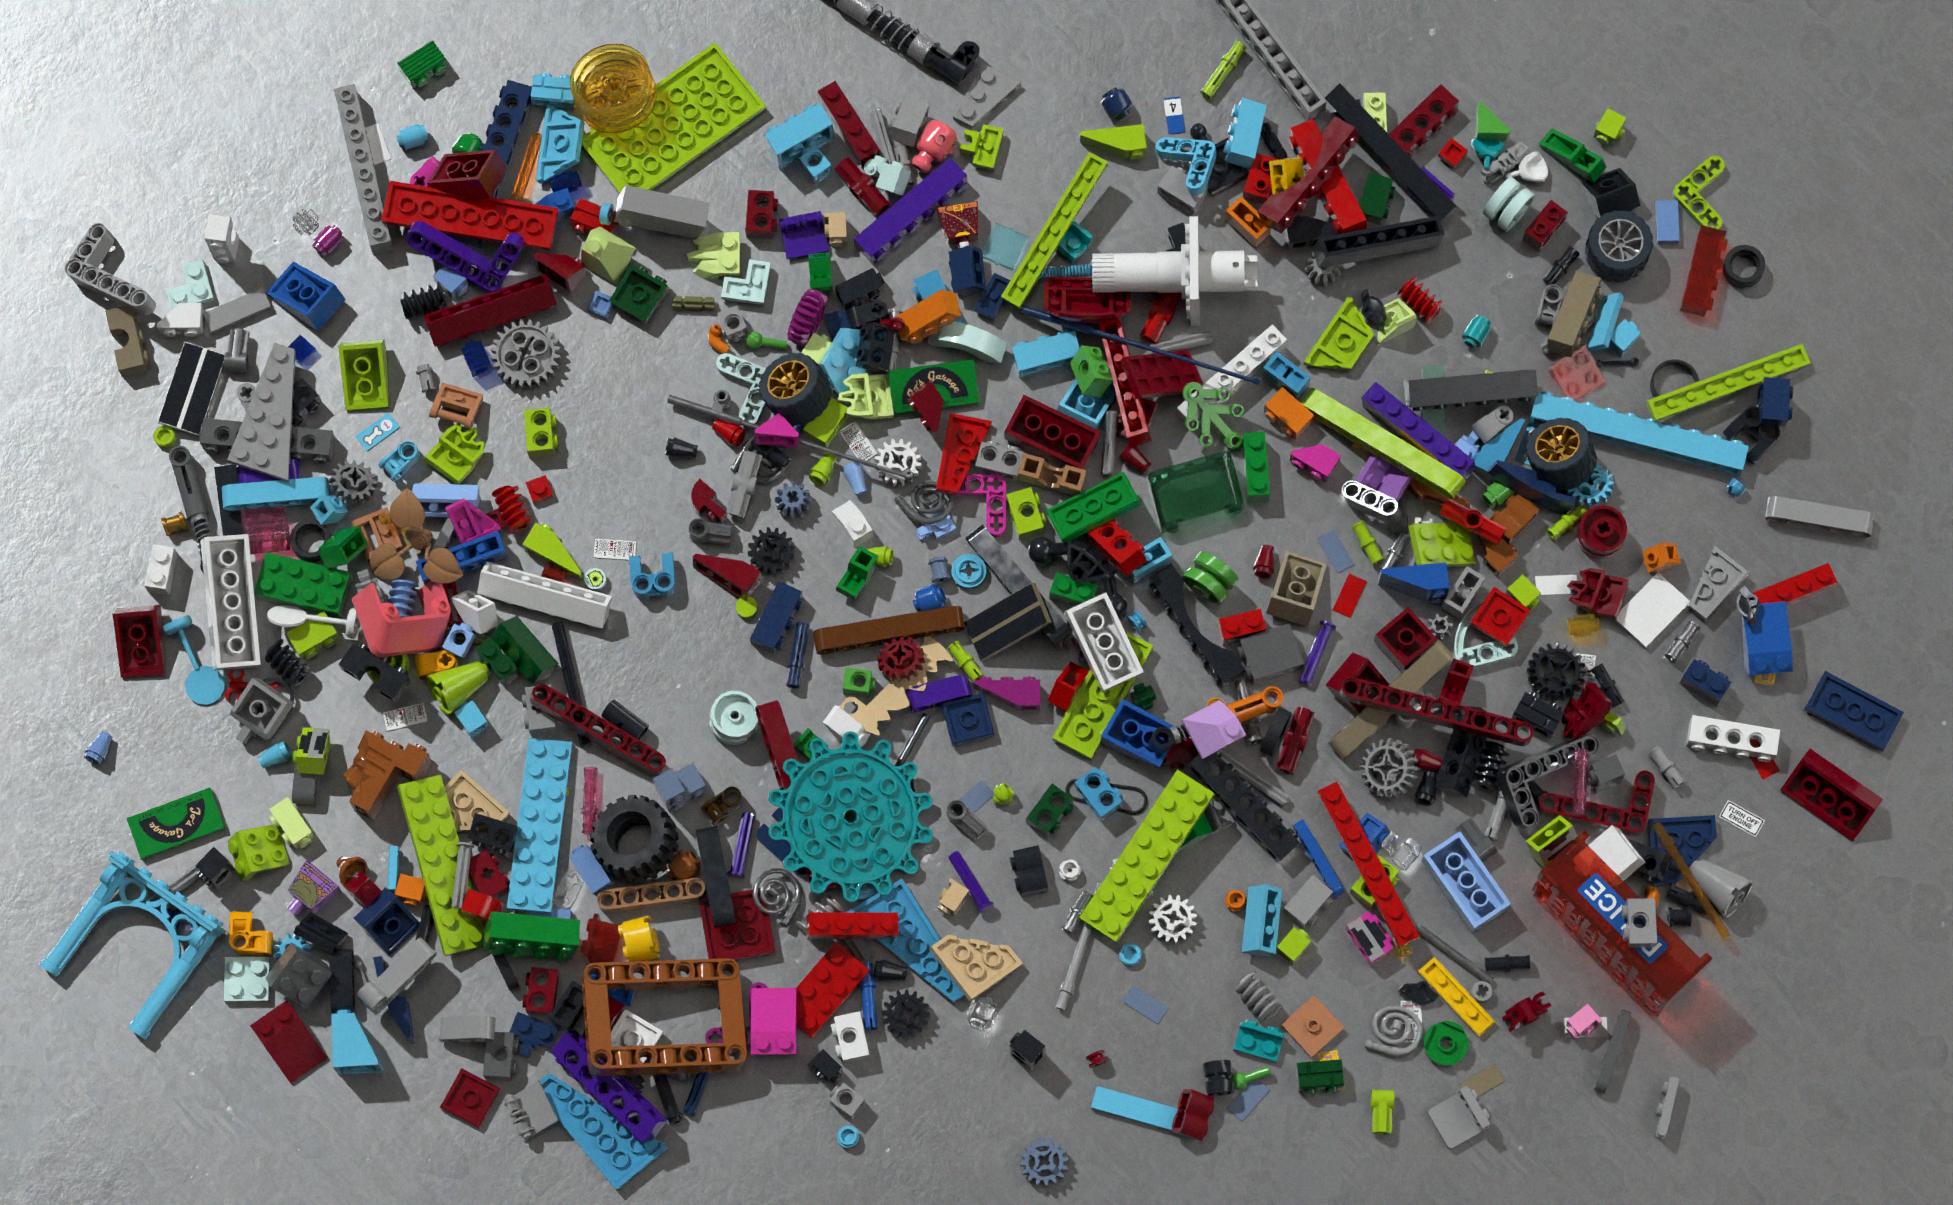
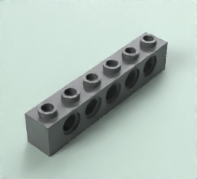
M203 418L200 437L202 448L210 453H217L219 450L230 454L242 422ZM292 427L291 440L294 441V444L290 447L291 459L299 461L310 459L320 464L325 463V461L332 462L335 441L332 430ZM221 435H229L226 441H219ZM308 443H315V447L313 449H305V446Z

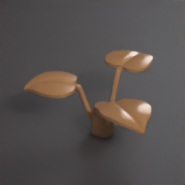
M408 488L404 489L392 502L390 517L398 527L404 528L408 526L409 531L416 533L411 537V544L398 553L395 546L391 543L378 546L370 558L371 572L387 580L396 579L405 570V562L400 556L412 548L416 550L426 548L425 559L428 562L424 565L423 570L431 581L450 583L461 578L464 574L455 556L448 549L441 547L430 552L433 535L427 529L418 528L423 525L425 520L424 509L414 493Z

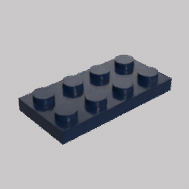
M1827 671L1823 673L1804 709L1882 752L1904 713Z

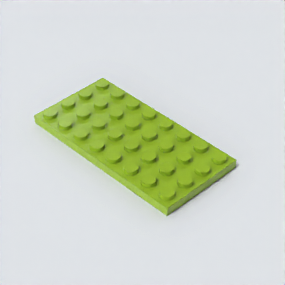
M713 43L586 133L582 139V147L619 194L625 185L652 191L764 111L766 105L719 46Z

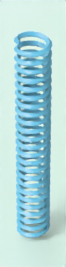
M1082 264L1077 265V267L1076 265H1071L1070 267L1067 265V268L1065 265L1063 267L1060 266V268L1059 266H1054L1053 268L1047 266L1039 279H1041V276L1044 279V274L1045 277H1051V274L1052 277H1058V275L1061 277V274L1062 277H1065V275L1068 277V272L1069 277H1075V273L1076 277H1078V274L1081 277L1082 274L1085 276V271L1086 276L1089 274L1092 276V264H1084V267Z

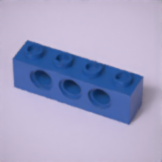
M498 531L448 549L455 556L463 574L483 567L486 562L493 563L507 558ZM422 558L417 560L416 564L425 585L431 580L425 575L423 570L424 565L428 561Z

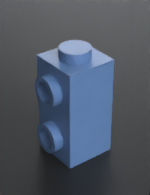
M580 845L572 851L573 854L569 858L592 894L597 896L601 891L614 885L608 873L595 859L591 847Z

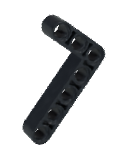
M1585 735L1578 739H1570L1505 766L1498 771L1497 781L1512 822L1517 828H1533L1539 822V814L1527 782L1597 753L1600 745L1595 736ZM1585 740H1586L1587 743H1588V749H1587V750H1585V748H1584V742H1585ZM1566 748L1569 750L1568 758L1565 756ZM1547 756H1549L1551 760L1549 766L1546 763ZM1528 764L1532 767L1530 774L1527 771ZM1509 772H1511L1513 775V780L1511 782L1508 779ZM1517 792L1520 794L1519 803L1516 801ZM1525 813L1528 816L1527 823L1523 821V816Z

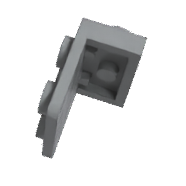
M1468 1085L1461 1088L1456 1095L1428 1111L1429 1117L1450 1149L1483 1132L1490 1126L1489 1121L1491 1117L1485 1108L1481 1109L1478 1104L1479 1097L1474 1089L1470 1090Z

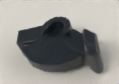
M1365 289L1361 293V300H1363L1361 313L1367 319L1373 320L1382 326L1385 321L1384 304L1380 299L1371 296L1372 292L1369 289Z
M1744 586L1739 590L1740 593L1738 594L1736 605L1740 614L1747 618V625L1753 626L1757 623V610L1761 606V602L1756 595H1753Z
M1426 981L1412 984L1406 983L1398 989V993H1406L1412 1002L1420 1005L1434 1002L1439 997Z

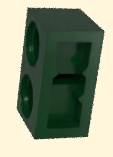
M1052 783L1026 817V823L1047 838L1051 833L1054 835L1061 826L1059 822L1063 816L1068 817L1074 809L1072 805L1073 798ZM1054 799H1061L1064 805L1057 808L1052 805V801ZM1042 816H1047L1051 819V822L1048 825H1042L1039 819Z

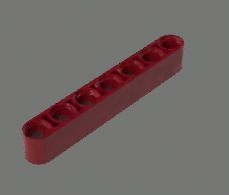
M537 684L533 688L529 699L535 708L647 775L657 776L663 770L666 760L660 752L550 686ZM536 692H542V693H544L545 696H546V699H544V700L538 699V698L536 697L535 693H536ZM554 704H562L565 710H556ZM581 715L584 722H576L573 716ZM599 726L602 728L603 733L596 734L593 732L592 727ZM611 738H619L622 744L614 745ZM630 749H638L641 756H633ZM656 760L659 763V768L651 767L649 761Z

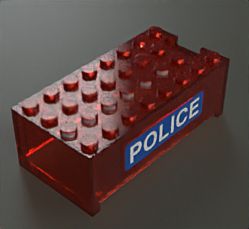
M1584 830L1540 871L1537 877L1538 881L1533 885L1532 891L1534 893L1532 895L1539 903L1542 904L1544 902L1550 908L1548 909L1549 913L1555 919L1559 918L1565 924L1564 928L1571 935L1575 934L1581 940L1580 944L1585 950H1591L1597 956L1595 959L1601 966H1607L1612 971L1611 975L1618 983L1623 982L1628 987L1627 991L1634 999L1639 998L1644 1003L1643 1008L1650 1015L1654 1014L1658 1017L1703 974L1713 958L1707 952L1699 958L1657 914L1656 946L1627 948V941H1623V928H1626V919H1622V905H1625L1627 899L1641 898L1585 843L1591 835ZM1636 918L1633 920L1637 928L1645 926L1642 919Z

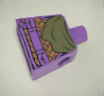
M306 859L288 888V892L295 899L288 905L287 909L295 916L304 907L315 913L336 896L341 889Z

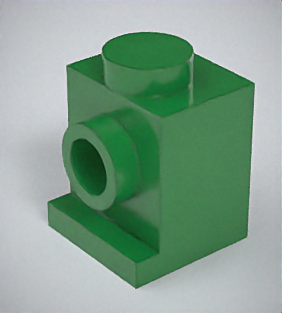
M809 728L794 743V749L808 761L812 758V753L808 746L811 740L819 738Z

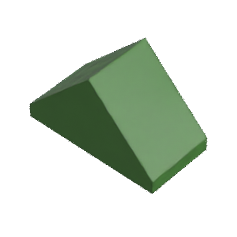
M1480 102L1476 110V139L1508 140L1511 130Z

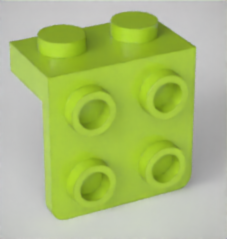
M274 824L237 831L228 840V849L233 856L235 871L241 881L249 880L257 872L281 868L289 864L279 829Z

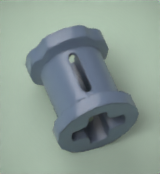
M935 557L928 560L932 568V583H943L951 579L946 567L947 557Z

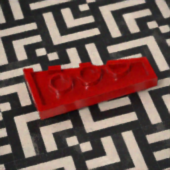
M954 413L949 414L935 492L957 496L980 449L981 442L984 441L991 427L992 421Z

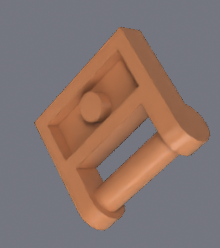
M442 382L430 409L429 417L435 419L439 417L463 424L465 428L471 429L482 404L483 394ZM444 406L457 411L468 413L467 417L462 416L456 413L440 409V407Z
M387 507L351 522L353 527L361 526L368 546L364 549L366 562H370L371 555L374 552L364 527L369 523L379 546L391 543L397 551L403 549Z

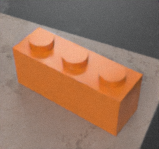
M941 289L895 316V318H902L905 322L902 332L899 333L900 340L910 342L911 344L920 343L923 338L937 333L940 328L952 324L954 320L961 317L956 293Z

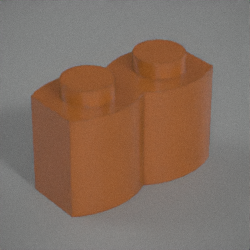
M1519 494L1516 497L1512 495L1504 504L1506 508L1502 511L1497 510L1490 518V520L1507 528L1502 538L1506 543H1511L1539 513V509Z

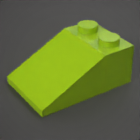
M385 339L342 342L338 349L345 410L388 407V371Z

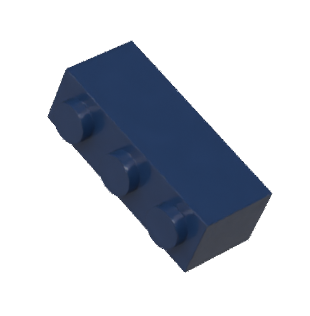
M778 581L750 637L751 644L772 654H775L777 649H782L786 640L784 635L794 625L795 618L793 616L796 610L800 611L805 600L802 599V591Z

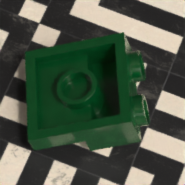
M630 265L609 302L647 323L655 308L660 306L669 291V287L666 284L667 281L662 277L656 275L654 278L648 274L649 271L640 265L637 267Z

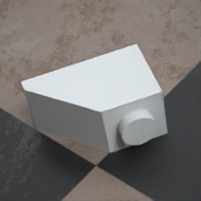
M851 500L832 511L854 548L873 537L871 526Z
M470 590L451 597V601L466 625L472 627L473 631L484 634L498 626L494 602Z
M837 705L833 707L823 721L824 725L840 743H842L843 735L848 731L855 732L858 735L860 747L866 744L870 736L864 730L865 727Z

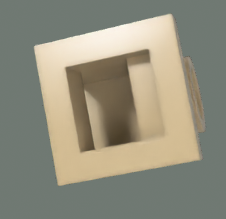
M846 212L824 213L825 237H829L830 246L838 247L842 246V244H847Z
M950 878L948 881L950 888L945 887L939 896L941 901L937 909L945 915L950 913L955 916L969 896V890Z

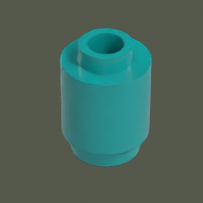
M1476 315L1475 318H1472L1462 335L1464 343L1468 347H1481L1491 330L1490 320L1481 315Z

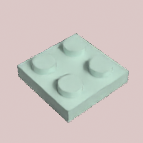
M225 957L224 1002H270V985L265 978L270 972L271 958Z

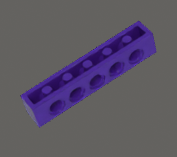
M576 1030L565 1032L550 1053L555 1057L556 1062L566 1067L571 1072L570 1075L575 1080L581 1082L586 1087V1091L601 1102L605 1110L613 1113L617 1117L618 1123L627 1127L637 1141L642 1143L652 1141L668 1121L623 1076L594 1075L592 1077L588 1068L586 1040ZM576 1054H577L578 1057H579V1061H578V1062L576 1061V1058H575V1055H576ZM602 1059L595 1060L599 1065L606 1064ZM606 1084L609 1085V1092L606 1089ZM622 1099H623L624 1102H625V1106H624V1107L622 1106V1103H621V1100H622ZM637 1113L640 1116V1123L637 1120Z

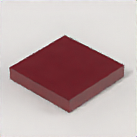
M461 1068L440 1109L480 1129L501 1088Z

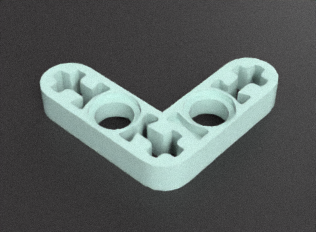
M728 353L721 354L716 360L717 370L723 375L751 385L740 410L739 417L745 421L743 416L749 415L751 407L754 409L752 412L754 420H749L748 422L757 425L766 404L764 401L760 404H754L751 401V397L754 394H760L759 382L761 378L756 377V381H753V379L755 378L756 371H759L758 376L761 377L766 368ZM729 360L730 365L736 367V373H733V367L726 366V368H723L721 362ZM741 368H751V375L748 377L741 376Z

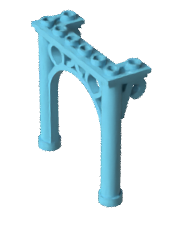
M110 851L108 860L113 863L102 873L100 877L101 883L48 957H44L39 965L58 977L97 921L109 911L122 907H135L154 914L167 927L172 937L174 956L168 972L128 1026L130 1030L146 1040L151 1034L150 1030L217 936L220 937L221 934H225L227 931L221 928L223 923L209 913L207 916H204L206 912L204 909L196 904L193 907L187 904L188 898L178 891L175 895L168 890L170 886L161 879L156 882L150 878L152 873L147 869L141 867L139 870L133 866L135 861L121 851L117 854ZM129 874L134 877L126 879ZM131 883L139 886L142 891L141 896L136 900H128L125 894L126 886ZM147 887L161 896L158 901L150 902L147 900L146 904L143 903L148 896ZM119 889L121 901H116L108 904V902L114 896L116 891ZM170 903L185 913L176 915L171 922L169 919L172 917L168 912ZM161 907V912H159L155 908ZM180 920H187L193 925V931L190 935H178L176 925ZM180 941L189 942L190 945L181 956Z

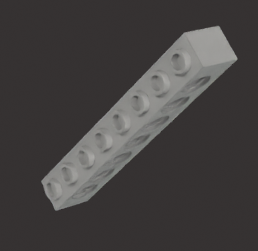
M1216 0L1304 118L1308 121L1325 111L1327 101L1250 0Z
M355 84L335 88V97L371 251L375 254L392 250L394 248L388 224L381 222L384 205Z

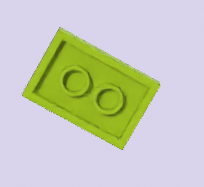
M1420 523L1408 526L1417 565L1446 562L1447 567H1461L1476 564L1470 535L1463 527L1455 523Z

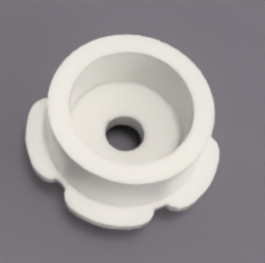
M1070 859L1060 864L1059 874L1064 880L1074 881L1081 873V867L1075 860Z

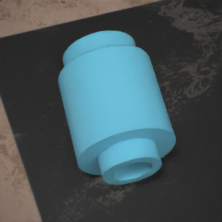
M415 124L400 129L399 135H396L400 148L404 147L405 150L425 144L424 142L429 141L424 124Z

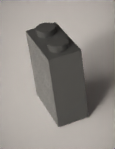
M1290 623L1242 638L1239 641L1237 652L1240 660L1244 659L1247 667H1244L1245 675L1248 680H1252L1253 685L1302 670L1304 667V662Z

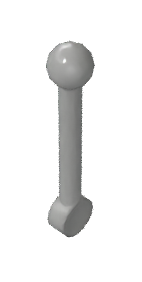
M356 961L354 966L358 969L365 985L368 981L362 969L363 963Z

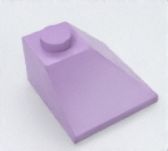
M1220 700L1181 720L1202 759L1246 736L1236 715Z

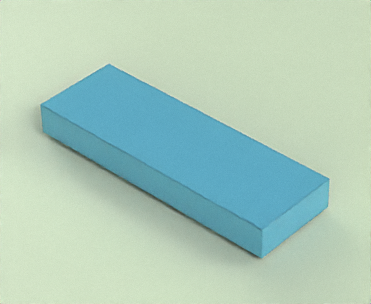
M1620 292L1603 296L1587 345V349L1590 352L1608 348L1624 298Z

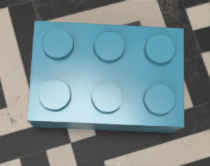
M820 103L810 105L804 109L803 113L797 116H790L780 126L775 125L769 128L764 134L766 149L777 167L781 169L799 159L800 154L805 149H812L814 146L820 147L833 140V123Z

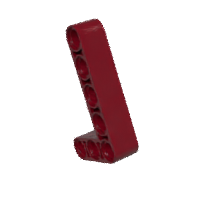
M1647 770L1640 771L1636 775L1632 784L1627 810L1554 793L1543 794L1537 804V809L1545 817L1555 819L1561 815L1568 822L1607 830L1613 825L1619 828L1624 835L1638 836L1643 832L1647 823L1655 777ZM1638 779H1647L1649 786H1641ZM1641 799L1645 803V807H1636L1634 800ZM1543 801H1551L1554 808L1546 809L1543 806ZM1567 805L1573 806L1575 813L1568 814L1564 807ZM1586 811H1595L1597 818H1588ZM1608 816H1616L1619 820V823H1610L1608 820ZM1630 821H1638L1641 827L1639 829L1632 828Z

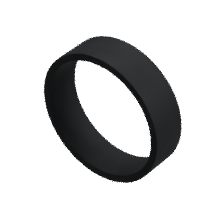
M1677 359L1664 361L1656 367L1652 374L1650 391L1654 398L1660 396L1654 387V376L1660 369L1666 366H1680L1686 369L1692 375L1695 383L1699 382L1698 374L1685 361Z
M1281 707L1278 708L1262 742L1260 752L1271 757L1273 756L1292 712Z

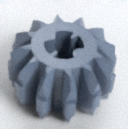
M792 481V487H788L784 483V490H777L779 496L775 497L774 500L776 503H779L776 508L778 511L783 510L782 515L784 517L790 513L791 519H794L795 513L802 517V510L809 511L810 508L807 504L812 503V499L807 497L810 491L808 489L803 490L804 484L801 483L796 487L795 481ZM793 497H796L797 502L793 501V503H790L789 498L793 499Z

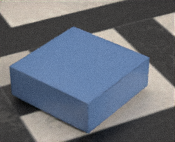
M595 291L587 311L607 319L614 306L609 302L611 296Z

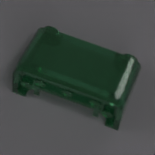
M1222 451L1156 470L1147 475L1146 486L1161 533L1167 532V534L1178 532L1183 522L1224 511L1229 513L1230 516L1240 514L1245 509L1230 451Z

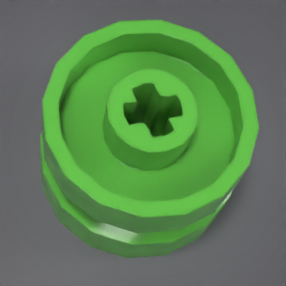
M1199 552L1193 560L1195 567H1188L1182 579L1196 594L1213 604L1221 605L1227 597L1225 589H1233L1239 578L1230 567L1218 558L1206 552Z

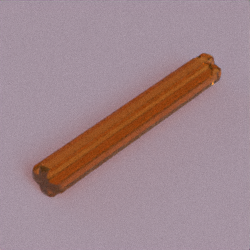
M533 132L531 134L510 197L512 201L522 202L541 146L542 135L540 133Z

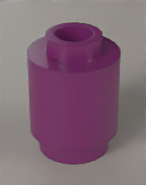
M327 225L313 239L315 242L312 244V247L322 256H325L327 253L330 254L343 240L341 237L343 232L335 225L332 227Z

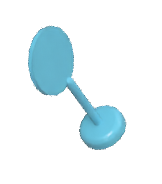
M188 615L164 625L162 630L166 635L179 634L194 667V670L186 678L185 688L187 695L197 704L208 705L216 702L222 696L225 687L224 678L218 670L213 671V667H199L183 632L192 624V619Z

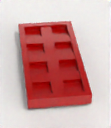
M838 941L831 946L796 987L797 1026L811 1038L819 1032L871 971Z

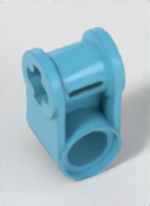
M404 441L379 462V467L381 469L384 468L391 476L390 479L395 482L420 460V451L412 441ZM414 449L412 456H404L406 450Z

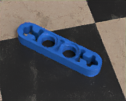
M1302 819L1292 824L1295 833L1298 835L1301 844L1325 885L1333 891V898L1336 899L1345 894L1342 884L1305 821Z

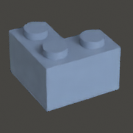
M694 763L677 772H674L673 768L653 778L655 788L668 811L682 808L685 805L684 802L691 798L696 800L705 794L704 791L707 790Z

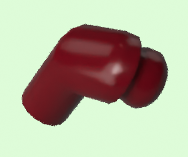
M899 317L881 319L880 324L891 327L895 333L902 332L905 326L904 320Z

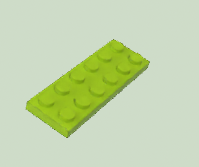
M1125 631L1141 667H1143L1153 649V645ZM1090 669L1052 740L1091 760L1101 743V735L1122 699L1125 700L1136 678L1102 693Z

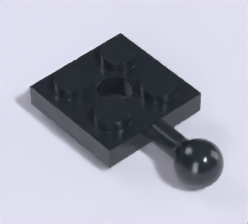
M1196 123L1191 126L1190 135L1193 139L1209 141L1206 137V127L1203 124ZM1228 138L1215 144L1217 151L1215 163L1222 162L1225 165V169L1217 171L1213 167L1207 184L1211 195L1249 175L1245 167L1225 162L1227 153L1223 151L1226 141L1229 140ZM1200 165L1196 168V170L1202 171L1206 169L1207 166Z

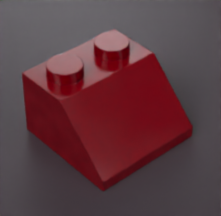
M1354 652L1350 654L1326 683V687L1332 694L1356 714L1366 706L1348 702L1341 697V684L1346 678L1354 677L1385 686L1389 685L1368 658ZM1348 685L1345 687V691L1352 694L1356 692V688ZM1368 691L1366 693L1367 697L1370 699H1374L1376 696H1378L1377 693L1374 691Z

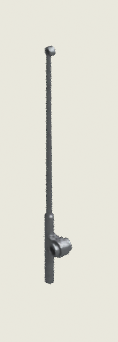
M719 390L714 394L712 408L673 395H669L667 403L737 426L742 425L752 429L759 427V425L724 412V409L728 408L731 403L730 394L725 390ZM799 439V444L879 469L903 477L906 480L913 478L911 470L905 471L904 474Z

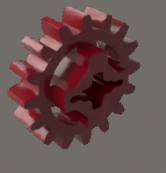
M903 636L900 637L899 641L892 638L891 644L885 642V649H879L880 655L877 656L879 670L882 671L884 677L889 676L890 681H893L895 678H898L899 683L902 682L903 678L910 681L911 675L917 677V670H923L922 663H925L923 649L920 648L919 642L913 643L910 637L907 641H904Z

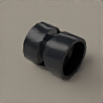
M1215 1060L1203 1063L1204 1077L1208 1079L1205 1082L1206 1095L1224 1096L1235 1093L1234 1082L1229 1078L1233 1073L1231 1060Z

